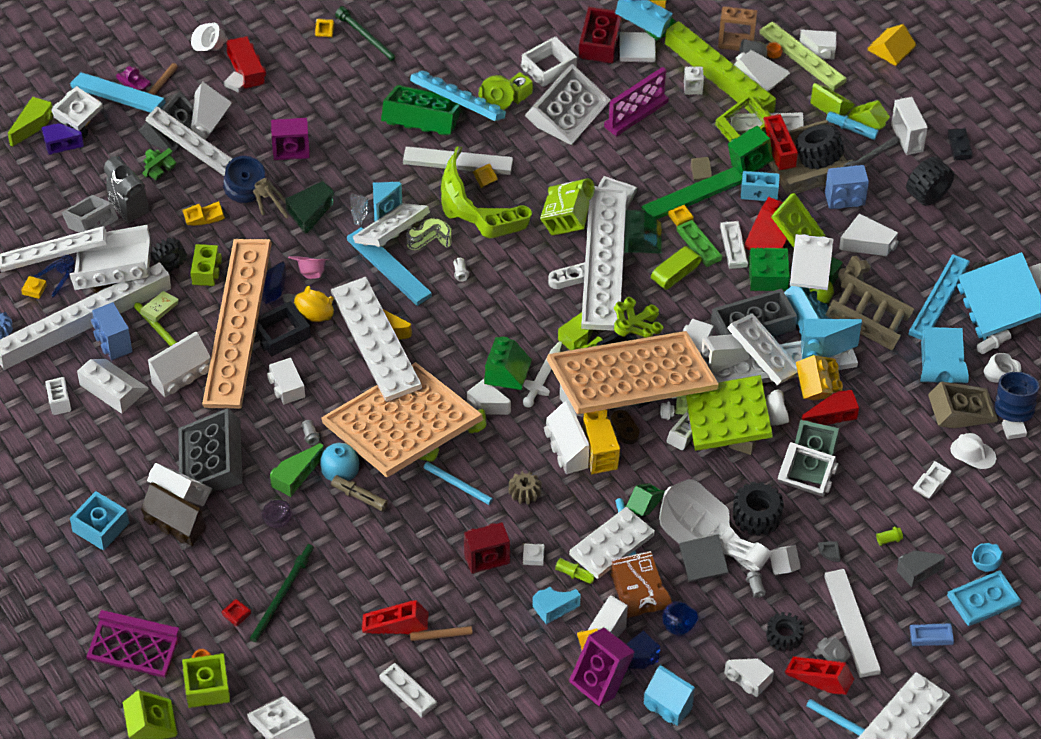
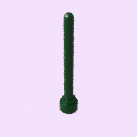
M341 6L336 11V18L349 23L389 60H395V55L351 17L350 10L345 6Z

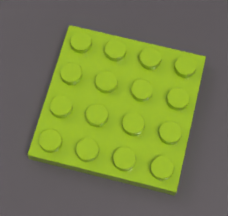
M761 375L718 382L717 390L686 395L695 451L773 437Z

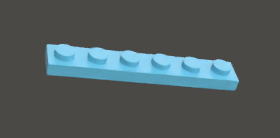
M426 71L411 74L410 81L493 121L505 118L506 111L500 109V106L489 104L483 98L475 97L468 91L458 89L456 85L443 82V79L430 76Z

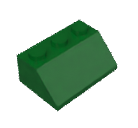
M495 337L485 365L484 384L522 390L532 359L515 340L507 337Z

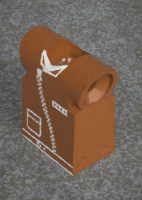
M651 551L612 560L611 577L620 601L628 605L627 618L639 616L645 612H656L672 608L671 598L662 586Z

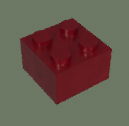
M503 522L492 523L485 527L473 528L464 532V556L471 574L510 564V540Z

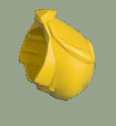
M307 286L304 292L298 293L295 296L294 304L305 319L312 322L331 320L334 314L332 306L334 298L332 296L327 297L321 291L311 290L310 286Z

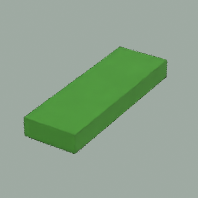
M693 220L677 226L676 231L688 246L701 256V261L706 267L722 260V255Z

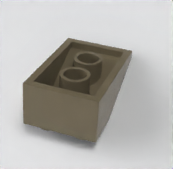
M941 381L928 394L938 426L960 428L993 423L998 420L987 388Z

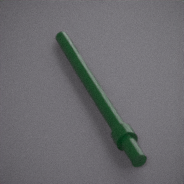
M307 544L302 554L298 555L294 561L293 569L250 637L252 642L256 643L301 569L306 567L309 562L308 558L314 550L313 545Z

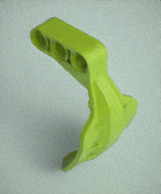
M457 146L454 154L448 160L441 182V202L446 217H459L474 223L486 238H495L526 229L532 216V211L529 207L476 208L473 202L466 197L464 184L458 175L456 160L461 154L463 147Z

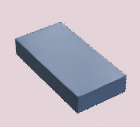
M951 624L910 625L912 646L953 645L954 643Z

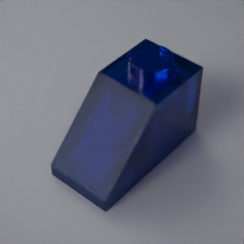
M283 261L266 272L262 301L265 304L282 296L286 279V267Z
M644 631L626 644L635 652L628 666L629 669H646L649 665H654L660 658L661 646Z

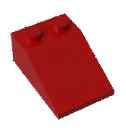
M771 197L767 198L744 244L745 249L786 248L789 241L771 218L783 202Z

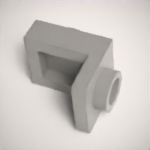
M836 636L822 639L817 644L818 648L814 651L816 656L822 654L827 661L845 662L851 656Z

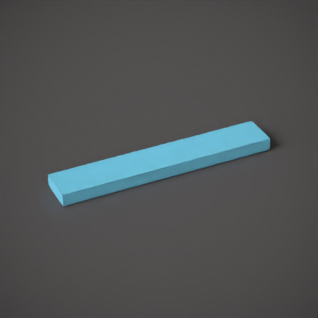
M82 72L70 83L72 88L77 86L84 92L150 113L157 106L161 108L166 103L162 97Z
M362 227L347 236V241L416 306L432 297V293L382 246L376 247L375 245L355 243L353 236L362 231Z
M952 254L910 328L908 335L922 340L924 327H934L957 284H959L958 276L964 274L968 268L969 260Z

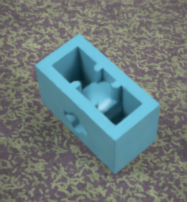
M743 171L741 199L766 201L768 197L777 200L779 174Z

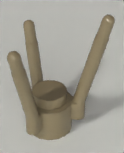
M264 178L255 183L256 189L253 192L256 195L261 214L265 215L260 196L264 198L270 196L285 218H289L273 192L285 204L288 201L272 185L270 180Z

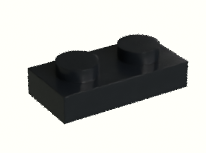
M966 128L948 129L947 135L953 159H972V151Z

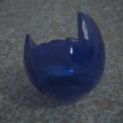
M675 601L666 606L662 620L668 632L676 636H682L694 628L699 616L697 611L686 603Z

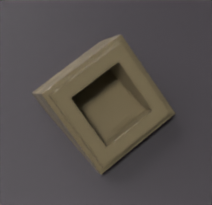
M709 157L691 159V171L694 181L704 180L712 176Z

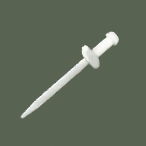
M559 341L549 354L560 352L562 342ZM547 358L534 381L525 380L523 386L530 390L528 396L523 399V405L527 408L533 406L537 394L548 396L550 393L543 386L552 369Z

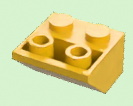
M813 355L796 362L803 399H826L833 393L843 391L836 359Z

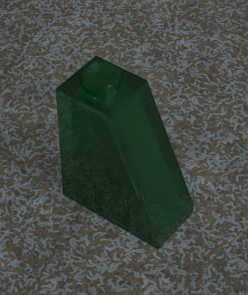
M321 181L286 198V211L306 234L333 205L334 192L330 186Z

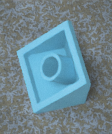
M373 183L375 221L402 204V183Z

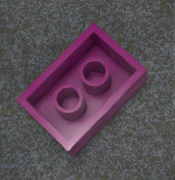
M603 627L589 634L569 682L594 703L601 706L615 698L635 652Z

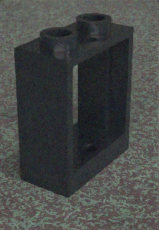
M290 301L258 316L254 338H258L262 349L267 351L272 357L311 338L310 325ZM287 318L295 329L272 340L264 329Z

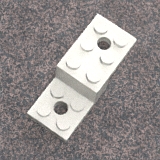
M285 696L247 714L249 721L266 739H315L309 719Z

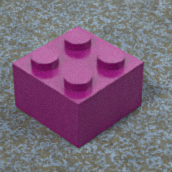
M307 118L271 120L274 160L310 158Z

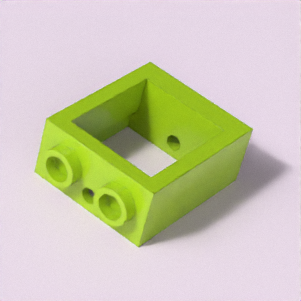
M748 94L718 117L715 125L731 142L740 135L730 125L728 120L743 108L748 106L763 123L760 126L763 132L766 130L763 117L771 116V114L767 110L764 111L756 97Z

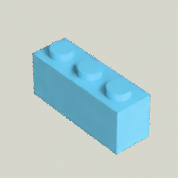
M619 0L615 12L658 37H661L669 27L673 14L649 0Z

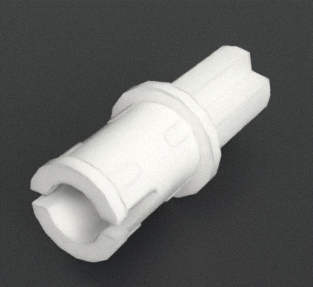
M1009 330L988 336V339L977 345V351L984 354L993 348H999L1000 344L1011 339Z

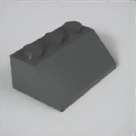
M180 91L168 96L165 100L166 103L160 109L191 130L193 106ZM145 122L138 130L150 144L163 150L170 148L174 152L179 146L178 143L148 122Z

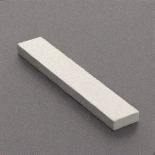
M158 106L146 117V122L225 176V168L228 162L232 160L228 155Z
M406 147L403 164L446 168L448 160L454 154V151ZM461 152L456 160L457 170L475 171L490 163L496 174L511 175L513 157Z
M102 226L1 253L0 271L4 272L106 245V229Z
M845 570L825 572L824 577L860 678L880 674V666Z

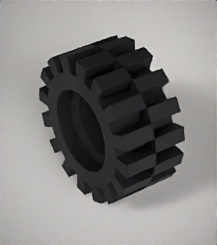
M167 238V241L161 240L162 243H157V247L152 248L153 251L150 253L151 259L155 265L161 263L167 272L168 269L174 271L173 268L176 267L178 269V265H183V261H186V250L179 239L172 238L171 240V238Z
M781 612V616L777 613L774 615V618H770L767 624L766 636L767 642H770L771 647L776 645L775 650L779 651V648H782V652H786V648H788L790 652L793 651V647L797 649L801 645L804 635V624L802 625L801 619L797 621V615L791 617L792 613L788 612L787 616L785 612ZM779 628H788L792 630L793 634L782 636L777 630Z

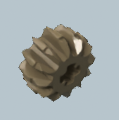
M521 471L520 475L514 474L513 479H510L508 492L512 495L513 501L518 500L520 504L526 501L529 505L530 500L536 502L537 497L541 495L542 483L538 480L537 475L532 476L531 472L524 474Z

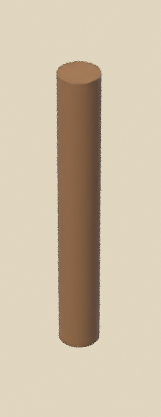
M172 63L147 93L155 95L178 68L177 64Z
M472 627L410 633L411 641L471 635Z

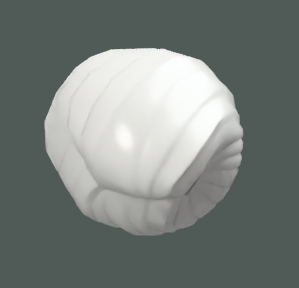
M1006 353L993 355L988 365L984 368L985 377L988 381L998 383L1000 377L1005 373L1022 372L1021 364Z
M779 389L774 390L766 397L770 425L772 426L789 422L788 412L784 405L783 391Z

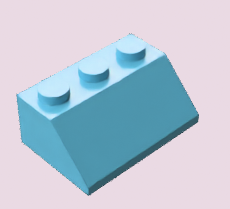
M791 286L784 292L797 315L796 324L800 328L799 332L801 335L804 319H831L825 315L829 308L828 305L817 300L816 291L810 292V288Z

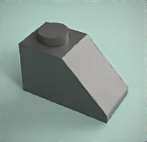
M914 550L909 554H903L899 558L896 571L913 587L942 570L945 556Z

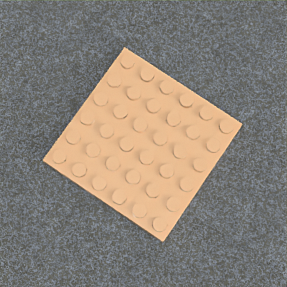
M416 362L412 364V367L421 382L422 389L386 402L378 385L321 417L325 426L350 445L387 478L483 420L482 414Z

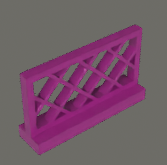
M661 67L610 101L609 119L604 122V127L617 137L666 105L669 101V98L665 95L666 69Z
M101 610L98 616L99 623L86 658L166 678L177 643H180L182 637L180 629ZM103 627L112 629L114 633L105 639L100 635ZM125 632L131 633L133 639L122 644L118 636ZM144 637L150 638L153 643L142 648L138 641ZM117 638L120 646L109 651L105 643ZM136 642L140 650L129 655L125 648ZM163 642H170V649L161 653L157 645ZM104 645L107 653L101 656L93 655L96 648ZM156 647L159 655L148 660L144 652ZM123 649L127 657L120 661L114 660L112 655ZM143 654L146 662L141 665H135L131 659ZM162 658L165 663L162 671L153 669L151 664Z

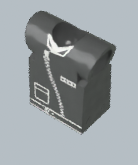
M114 156L108 159L104 166V172L108 176L106 178L108 202H111L123 219L130 223L150 212L144 190L145 184L122 158Z

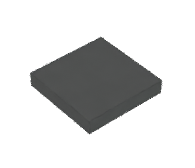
M719 535L679 543L689 583L728 574Z

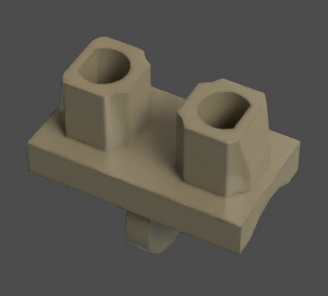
M857 255L852 256L847 267L840 269L838 272L840 282H843L847 273L864 282L862 275L869 272L871 266L866 260H860Z

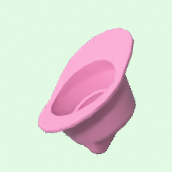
M298 256L288 257L297 260L300 273L308 279L320 278L324 272L325 262L329 260Z

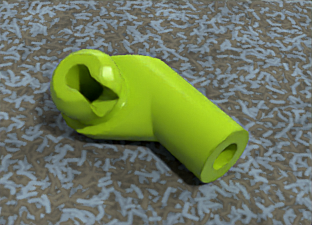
M484 409L477 410L482 414L483 420L467 429L469 433H477L486 427V413Z

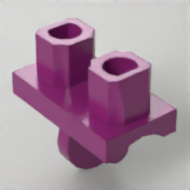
M128 66L122 73L116 74V79L122 82L123 86L146 92V89L151 86V82L139 74L140 71L136 67Z

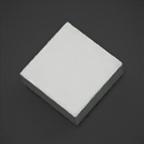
M234 71L224 81V86L239 93L244 88L243 75Z
M1002 421L1007 440L1026 437L1027 431L1023 422Z

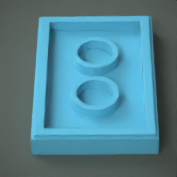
M1000 570L948 591L947 594L967 626L976 624L1021 604V599Z

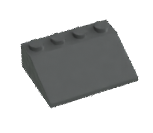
M228 408L178 428L180 473L212 488L211 491L226 490L243 483L241 420Z

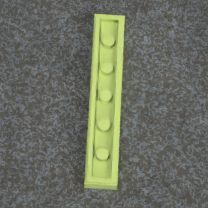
M773 21L760 29V34L770 42L779 43L786 55L833 91L846 83V77Z

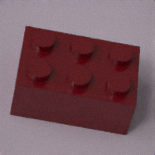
M588 7L579 42L580 59L613 63L622 28V17L616 14L615 10Z

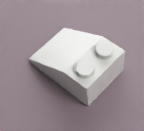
M796 234L790 286L828 290L833 238Z

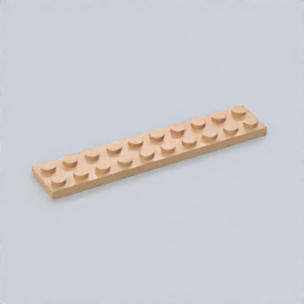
M234 239L202 403L204 408H242L272 245L270 239Z

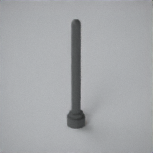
M894 136L859 160L849 161L843 167L866 164L897 144L899 137Z

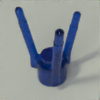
M69 254L64 255L33 277L38 278L54 268L60 273L66 272L51 297H55L70 273L74 272L75 261Z

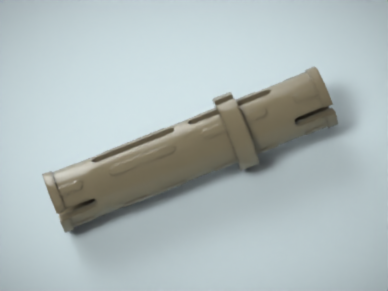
M335 475L331 482L332 487L345 492L346 496H353L382 512L388 505V500L357 486V483L354 481L349 482Z

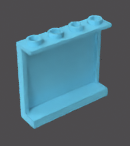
M1022 252L958 276L960 283L957 284L960 295H965L963 301L966 309H971L969 316L972 323H976L978 326L975 328L978 338L986 340V337L1036 318H1041V294Z

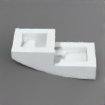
M934 461L926 474L923 473L917 481L913 490L931 499L950 477L951 470Z

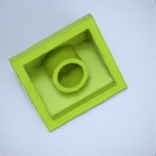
M814 83L811 104L826 114L832 111L845 116L854 108L855 104L829 87Z

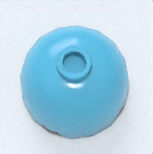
M334 443L328 446L322 453L320 460L321 472L330 481L333 480L335 475L349 481L359 471L358 454L346 443Z

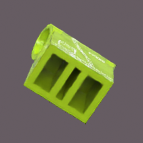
M586 178L548 187L549 195L547 196L540 219L552 236L584 229L590 205L589 200L592 199L595 191L594 183L591 179Z

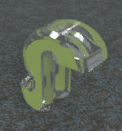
M439 218L426 219L421 223L418 230L415 227H411L406 232V244L411 250L420 249L434 238H437L446 248H449L451 245V228L445 221Z

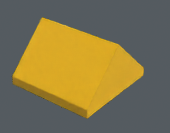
M902 24L887 28L867 50L897 66L916 47V43L905 25Z

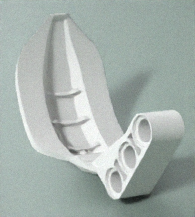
M688 479L669 487L665 491L659 517L660 524L664 531L677 543L719 535L723 554L732 556L750 571L761 570L772 555V552L760 543H751L740 539L730 527L728 508L697 481Z

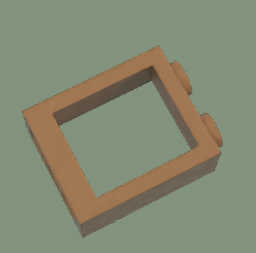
M723 6L718 48L739 51L743 39L754 41L757 10ZM725 22L751 25L750 35L724 32Z

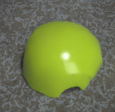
M829 281L828 290L810 288V292L816 291L817 300L828 304L833 296L834 287Z

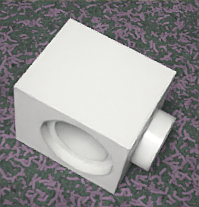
M685 67V95L702 94L704 82L703 67Z

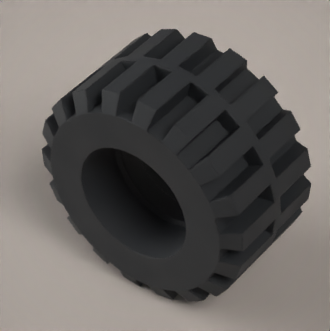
M833 125L812 126L799 134L795 141L801 163L804 167H809V169H820L832 165L845 152L839 131Z
M938 157L927 158L911 173L907 180L906 190L922 205H932L947 193L954 181L955 173Z
M754 481L751 482V485L748 483L744 484V487H740L734 496L732 517L735 520V525L737 527L740 526L741 531L744 532L746 530L748 531L747 534L752 535V533H755L756 536H760L761 533L767 535L769 531H775L782 520L784 506L782 494L778 493L779 490L777 488H772V485L769 483L765 485L764 482L756 483ZM760 506L765 508L766 510L755 511L750 507Z

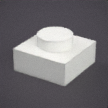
M524 544L523 565L543 566L544 544Z

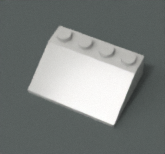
M571 64L524 116L537 128L572 145L607 105L610 99L580 70Z

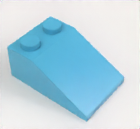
M804 319L801 336L802 360L813 355L829 358L857 347L862 319Z

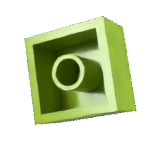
M224 654L182 659L188 708L230 702Z

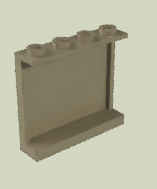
M828 120L788 131L794 145L799 134L803 133L804 130L816 125H828ZM798 155L795 168L779 171L774 158L768 164L774 173L779 174V182L787 196L793 193L797 194L826 185L828 169L843 167L844 164L853 160L847 161L843 155L837 162L825 168L809 169V167L806 168L802 165Z

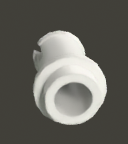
M457 258L453 262L455 267L454 277L458 281L463 282L467 280L469 272L466 270L465 259Z

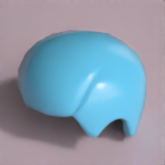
M983 543L974 548L972 560L979 570L984 572L994 571L1002 563L1003 552L997 544Z

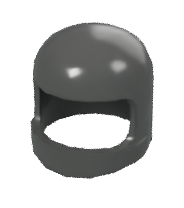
M748 39L741 41L739 55L742 52L746 54L753 50L767 58V47L764 43Z

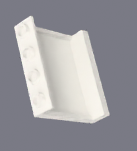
M148 225L106 232V245L77 252L75 272L70 273L74 290L147 278L149 276L152 245Z

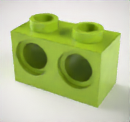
M195 245L191 268L192 285L215 286V280L219 279L218 264L222 262V253H219L217 245Z

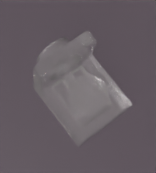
M351 194L350 205L354 224L361 225L369 211L368 198L362 195Z

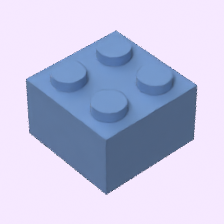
M864 165L828 169L825 196L829 209L865 205L869 180Z
M112 302L92 310L93 319H91V322L95 329L93 334L96 341L102 343L103 353L105 355L108 354L111 361L131 353L132 346L129 328L115 304Z

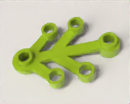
M626 297L624 302L618 301L615 304L614 310L617 314V320L614 322V331L617 334L626 336L627 334L634 333L647 338L652 337L654 333L660 334L663 330L662 324L654 322L659 315V309L655 305L646 306L642 313L635 316L633 307L636 301L633 298ZM625 310L627 312L628 320H626L624 316ZM644 320H648V321L654 322V323H653V324H649V323H646V322H643V321H644Z

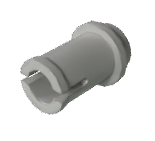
M305 420L302 422L301 427L305 433V442L309 445L317 444L320 435L316 432L313 421Z
M758 571L749 572L746 578L747 582L750 583L754 598H760L766 593L761 581L762 575Z

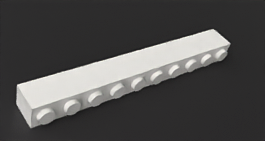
M161 263L149 267V276L147 278L116 283L0 339L1 367L3 370H6L92 328L91 319H93L92 310L113 302L121 314L133 308L137 302L141 304L159 295L162 291L170 290L171 284L168 272Z

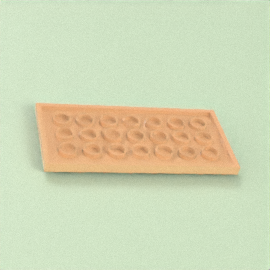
M687 331L552 353L547 356L550 367L577 414L717 390L719 385Z

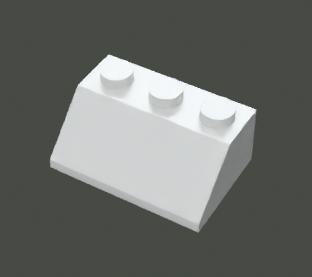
M197 332L192 333L148 359L151 382L164 397L174 394L180 388L191 384L195 379L208 373L211 357Z
M90 359L77 371L80 386L121 414L148 391L147 386L107 359Z
M568 400L547 417L546 426L544 427L546 437L551 439L552 451L558 455V464L560 468L563 467L566 474L587 469L589 462V443Z

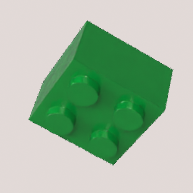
M758 125L728 143L731 165L736 167L742 176L743 171L756 172L773 161L770 138Z
M750 248V291L788 290V248Z

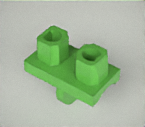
M168 148L160 154L159 150L154 152L148 149L145 152L146 158L144 162L146 165L145 171L142 174L145 177L150 175L155 180L161 178L164 172L159 167L163 165L170 171L176 165V161L171 156L173 151Z

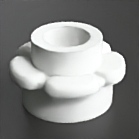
M669 401L661 404V418L669 420L670 417L674 416V405H670Z

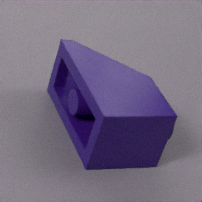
M60 123L42 127L48 155L84 147L82 134L78 130Z

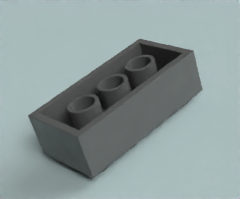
M782 289L712 309L711 324L718 336L731 335L732 333L728 330L729 325L752 313L773 337L795 331L797 315Z

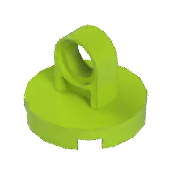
M490 76L483 81L479 88V98L485 99L489 104L500 106L502 110H505L514 99V87L503 76Z

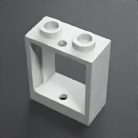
M554 37L522 54L521 66L525 72L532 76L535 82L544 87L557 80L571 64L576 67L577 57L557 37ZM550 55L555 56L561 62L545 72L535 64Z
M912 97L895 100L891 126L896 136L899 137V142L905 154L910 155L923 152L928 127Z
M790 442L778 476V482L824 497L825 492L829 493L832 482L829 481L830 477L836 473L838 468L836 457ZM797 453L829 463L820 489L789 479Z
M157 463L150 470L147 479L148 482H154L184 500L204 506L212 489L176 470Z

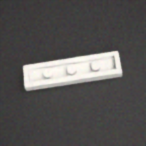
M770 113L771 116L781 114L788 131L803 126V113ZM736 114L731 118V126L737 133H745L747 130L757 125L760 127L763 124L755 114Z

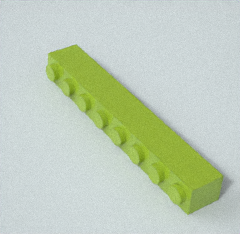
M678 21L666 29L665 44L693 67H703V75L736 102L741 101L750 94L759 100L760 106L764 111L767 110L769 113L775 112V97L685 25ZM748 106L745 107L751 114H754Z

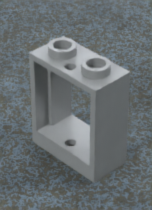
M94 195L87 197L62 212L68 228L78 233L102 226L105 227L118 220L112 203Z

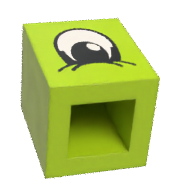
M519 72L509 80L514 87L513 101L519 104L532 94L533 81L528 76Z

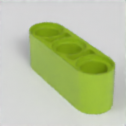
M684 246L655 268L651 274V279L667 290L693 271L700 264L702 258L688 246Z

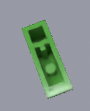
M317 444L282 461L277 468H273L270 473L271 487L291 497L319 464L324 452L323 444Z

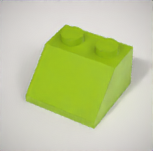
M137 690L123 702L128 737L130 739H167L177 735L171 699Z

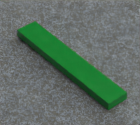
M736 167L730 168L642 205V211L650 222L668 215L670 210L682 205L688 207L742 184V174Z

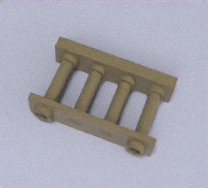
M847 273L841 284L845 291L839 302L832 301L825 315L831 319H862L860 334L893 350L901 336L896 331L902 319L908 321L914 308ZM851 293L862 297L855 311L845 306ZM868 302L879 306L872 320L862 315ZM885 310L896 315L889 329L879 324Z

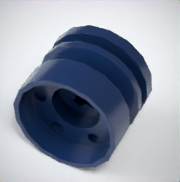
M1009 372L1002 375L998 382L994 406L998 416L1011 422H1025L1033 418L1040 388L1036 378L1023 372Z

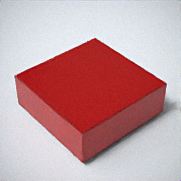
M237 599L222 611V616L236 627L251 614V610Z

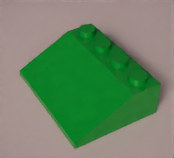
M396 85L383 100L381 121H385L389 125L400 124L405 128L415 127L420 128L424 132L435 131L440 135H448L454 130L463 106L435 92Z

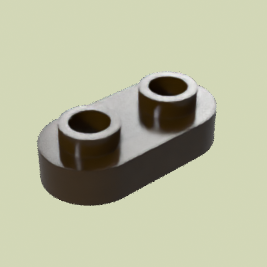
M624 410L615 411L611 415V425L620 440L625 444L636 443L639 439V429L633 419Z

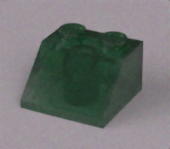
M626 210L624 252L661 253L662 223L644 210Z

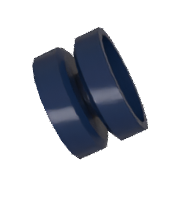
M238 156L229 161L225 168L223 180L225 194L238 203H249L256 200L257 198L253 190L256 189L255 183L265 178L263 165L257 159L250 156Z

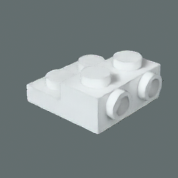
M76 86L60 102L54 105L52 112L54 118L66 126L71 125L79 131L103 109V104Z

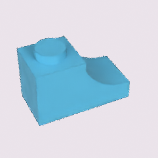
M549 587L538 591L533 596V608L545 624H548L579 607L581 595L577 589L569 592H558Z

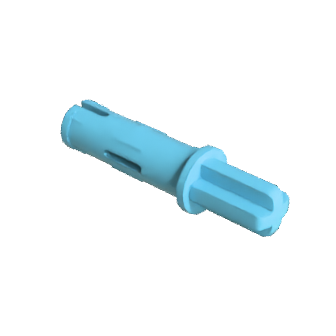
M832 111L828 113L826 118L828 122L840 126L841 129H848L873 140L876 139L879 132L877 129L849 119L847 115L844 117Z

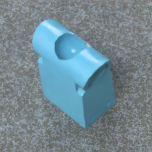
M924 327L921 340L923 370L920 382L968 383V369L964 362L963 329Z

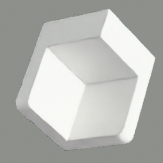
M796 545L771 550L772 555L770 559L775 575L790 573L800 569Z

